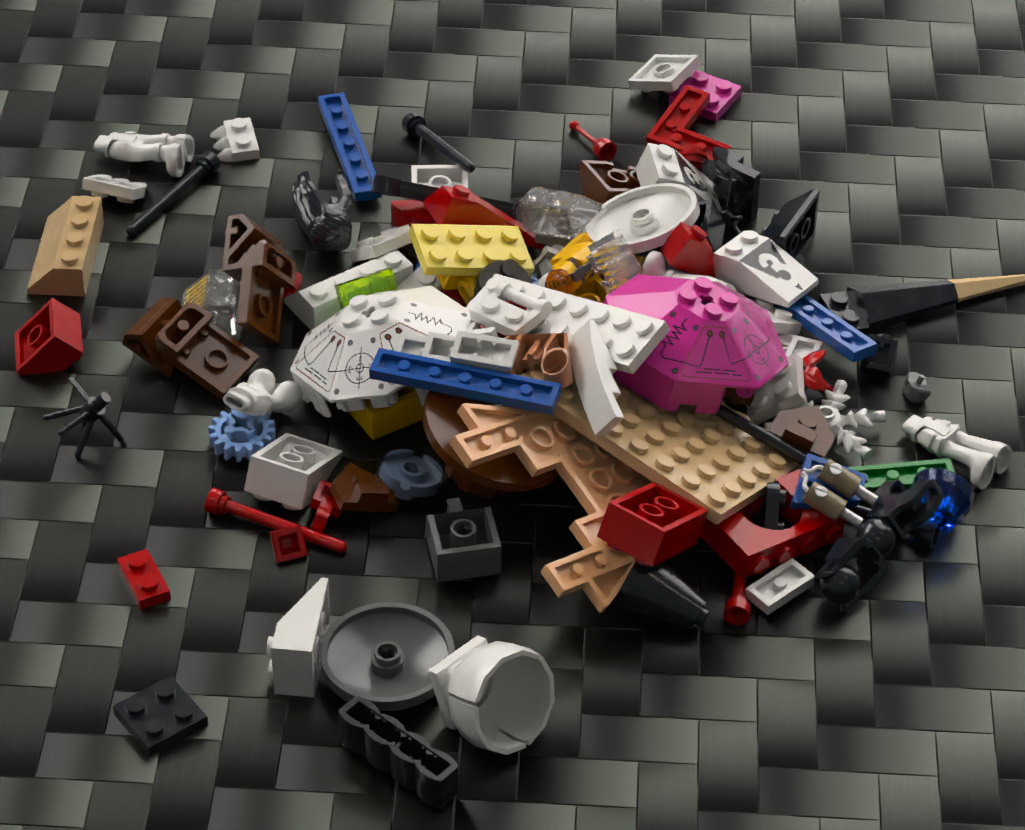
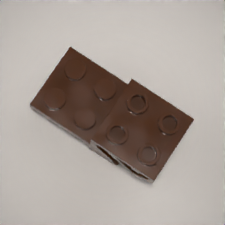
M244 214L228 216L227 228L225 229L222 271L239 282L240 295L236 311L237 324L268 344L279 343L284 288L294 286L295 262L284 254L286 251L285 247L274 235Z
M160 298L125 333L122 342L125 347L167 377L171 378L179 369L221 400H223L227 391L230 388H234L253 368L259 358L256 353L212 323L213 315L195 302L186 303L182 307L177 298Z

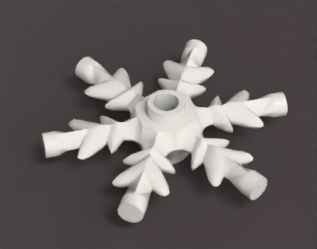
M837 380L833 392L829 390L824 391L827 400L821 399L823 405L820 406V409L834 436L837 437V445L843 442L847 453H850L853 449L865 460L873 453L870 448L861 445L865 444L867 440L854 436L856 434L854 431L843 430V426L848 425L858 429V425L871 428L873 427L872 422H886L885 411L880 410L867 413L868 410L864 408L854 415L852 410L846 416L840 415L838 410L846 407L842 403L848 401L850 396L843 395L847 388V383L844 380ZM805 395V401L791 408L795 409L813 406L814 401L812 400L810 402H807V398ZM772 422L764 423V428L769 429Z

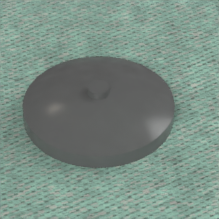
M373 603L349 611L329 627L320 647L321 671L328 686L347 702L358 696L371 701L379 711L402 710L422 704L435 696L428 670L455 652V645L448 628L432 613L405 603Z

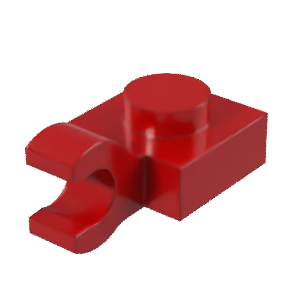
M320 479L309 507L317 510L310 529L322 533L329 515L339 518L341 511L330 492L332 484Z

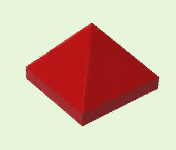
M301 524L269 532L276 563L308 556Z

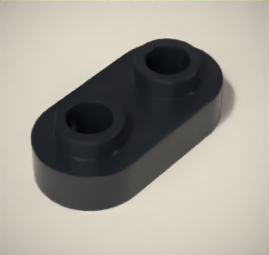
M767 482L764 528L784 530V522L778 521L779 508L785 509L786 490L780 489V483Z

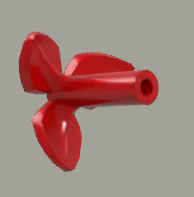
M818 350L803 358L804 386L817 390L825 396V390L833 392L834 388L823 379L820 370L814 367L826 355L825 350Z

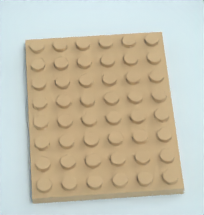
M541 365L536 370H529L520 375L544 380ZM574 371L573 382L569 386L561 388L562 393L553 412L554 416L650 481L656 482L709 510L706 518L716 525L766 494L767 482H775V478L802 469V465L714 414L695 413L694 405L680 404L677 411L664 410L616 380L615 382L621 393L616 398V401L624 419L606 436H595L579 395ZM722 400L721 404L750 421L746 414L735 411Z

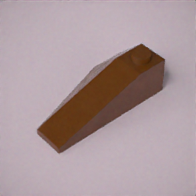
M581 160L580 174L584 205L588 209L596 210L613 197L641 187L635 170L636 167L628 166L627 170L613 168V162Z

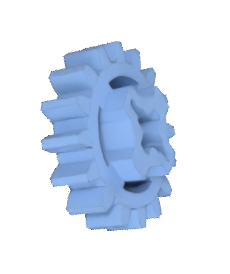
M231 408V413L229 414L225 411L220 412L221 419L213 417L212 425L208 427L210 447L215 448L216 455L224 453L225 460L233 456L236 457L237 462H240L242 457H247L250 461L251 455L276 440L275 422L270 420L268 413L262 417L260 415L253 416L240 413Z

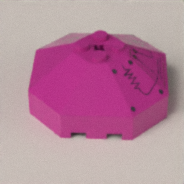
M637 274L605 297L603 304L664 320L669 326L670 331L634 374L620 370L612 374L614 380L664 410L677 411L680 404L694 405L695 413L716 414L719 411L727 388H736V393L739 397L749 398L754 394L755 390H759L789 365L768 310L718 281H711L705 277L685 279Z

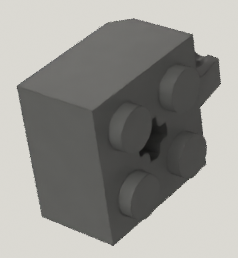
M460 498L447 499V513L426 515V538L437 582L501 574L502 546L491 507L463 510Z

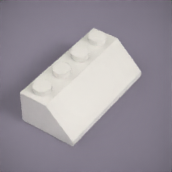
M396 249L285 297L284 303L310 330H313L350 305L349 301L357 295H370L377 292L395 290L413 273V264Z

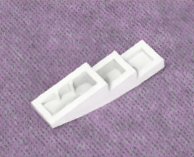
M589 319L570 337L571 361L579 395L595 436L604 437L624 419V416L616 401V398L621 393L612 376L617 371V367L595 321Z
M458 330L456 336L429 331L427 337L400 333L395 351L505 372L512 371L520 343L517 340Z

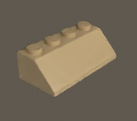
M87 195L72 196L47 217L27 287V294L86 296L104 227L101 197Z

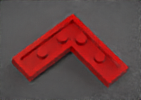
M685 85L646 136V144H664L674 148L676 151H684L689 146L701 147L704 152L708 153L709 160H714L712 157L714 147L731 150L730 145L688 130L710 102V93L689 85Z

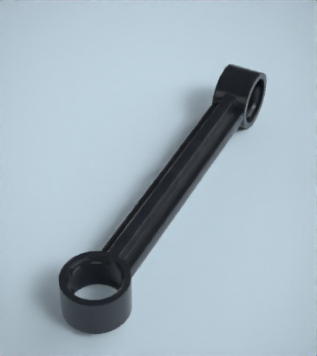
M374 175L371 192L424 202L427 197L439 188L403 181L393 177ZM478 196L518 221L516 208L520 204H530L534 209L535 215L530 223L523 224L527 228L534 226L540 219V208L532 200L524 199L512 203Z

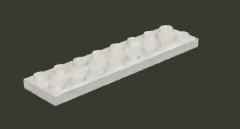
M495 274L489 279L482 290L466 307V309L470 310L494 292L496 285L500 281H505L511 284L513 289L535 299L539 300L542 298L552 303L550 315L527 334L567 333L570 344V337L589 319H593L617 370L630 374L635 373L670 331L669 326L664 320Z

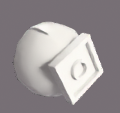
M477 635L428 670L445 726L453 730L457 728L461 736L475 747L508 755L527 748L526 745H530L545 728L555 701L554 675L545 659L532 649L513 643L495 641L488 644L486 638Z

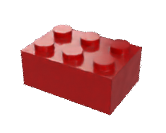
M652 482L610 501L597 537L607 542V546L611 549L624 551L635 557L634 559L637 563L653 567L697 544L709 510L656 482Z

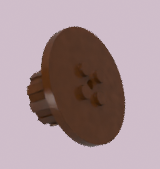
M524 369L521 374H523V373H525V372H527V371H529V370ZM428 391L422 412L426 436L435 452L446 463L445 471L449 479L452 478L462 491L467 494L470 492L479 495V498L492 499L493 496L501 495L503 497L511 492L539 489L560 477L556 469L532 477L515 452L467 469L449 444L455 435L470 431L458 415V409L464 403L509 406Z

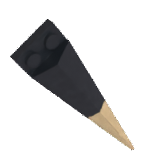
M1025 274L850 286L844 292L820 294L818 303L868 337L869 334H875L911 318L957 302L1025 285Z

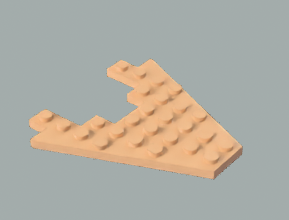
M462 404L457 413L470 431L455 435L449 444L467 469L515 452L532 477L556 469L585 509L588 516L574 520L569 527L584 550L548 563L540 572L558 598L583 589L598 612H604L621 589L627 575L636 562L635 557L624 551L611 549L607 546V542L597 537L608 503L650 484L652 481L554 415L514 407Z

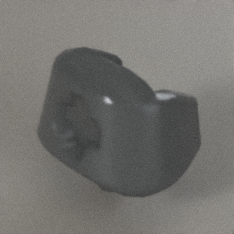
M909 372L903 386L905 397L913 403L925 401L931 394L925 376L916 372Z

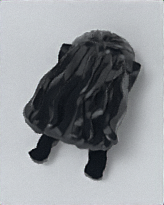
M335 169L334 172L340 199L330 197L329 202L316 189L309 171L301 172L297 175L298 179L293 183L291 191L292 207L300 229L306 233L319 252L337 253L347 249L352 239V224L347 216V210L351 206V192L344 178L343 171Z

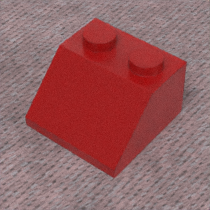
M51 298L14 333L16 373L20 375L64 371L72 363L77 362L83 354L80 314L54 298Z

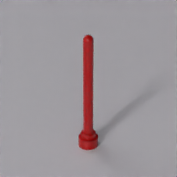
M212 488L209 491L204 504V510L214 515L230 513L274 530L298 525L234 502L230 496H227V492L217 488ZM301 526L305 541L338 553H344L347 550V543L345 541Z
M746 510L743 516L752 522V513ZM735 571L732 597L725 602L723 616L725 621L731 625H743L749 621L751 609L749 602L745 598L747 578L742 579Z

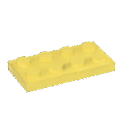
M412 224L408 231L424 275L478 276L480 271L488 264L507 259L515 260L518 265L526 270L530 277L535 269L518 226Z

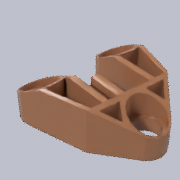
M567 333L522 334L505 337V339L517 340L520 343L512 371H505V373L521 375L527 365L533 371L541 364L545 381L560 383L561 388H565L573 382L571 349Z

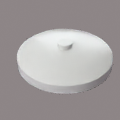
M674 183L646 185L621 193L598 207L589 217L585 231L588 232L598 252L602 253L616 247L617 250L607 254L616 255L620 253V255L642 253L663 246L680 222L692 227L698 219L700 206L696 194L687 186Z

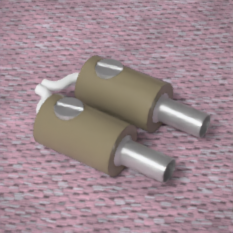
M831 459L827 461L825 466L815 465L811 469L804 468L800 475L804 479L802 487L807 493L802 501L833 521L840 517L858 528L863 518L846 508L848 501L816 481L808 488L807 474H812L818 469L822 470L817 479L849 499L852 495H856L873 506L878 496L860 485L862 478Z

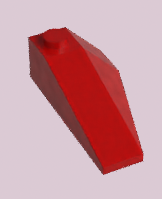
M442 185L424 200V207L437 224L518 226L526 246L538 249L544 248L545 244L535 243L536 233L476 196L464 186L454 185V187Z

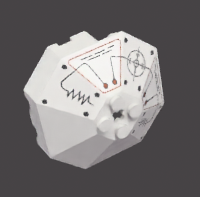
M433 286L377 292L370 295H357L349 301L350 305L306 334L290 368V372L294 381L301 388L302 400L306 403L313 402L315 409L324 417L332 416L326 400L330 403L336 402L337 408L339 410L342 409L344 412L365 410L366 404L364 399H370L373 409L392 407L394 403L398 402L396 391L405 386L370 379L369 368L378 349L383 348L395 351L400 333L427 337L430 331L456 336L458 330L466 331L472 322L470 320V312ZM415 388L423 407L429 390Z

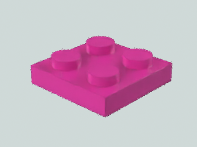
M695 70L692 76L687 78L669 96V105H671L685 85L695 87L710 93V102L699 116L716 122L741 96L742 86Z

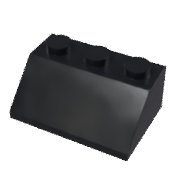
M813 189L786 202L779 212L774 213L770 225L767 228L764 227L760 235L770 238L797 260L815 236L820 190Z

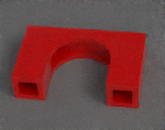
M798 469L775 478V483H780V489L786 490L785 509L779 508V512L793 527L784 530L762 528L750 522L739 511L717 525L707 518L705 519L700 537L742 579L754 574H761L771 567L783 564L791 558L809 554L829 543L833 544L838 538L842 537L846 522L844 519L838 517L836 521H833L814 508H789L801 470Z

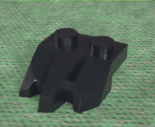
M714 147L712 151L714 160L706 159L701 165L702 173L713 183V190L726 210L730 183L732 179L736 180L733 210L738 215H741L744 220L751 223L757 218L761 173L743 165L744 156L729 149Z

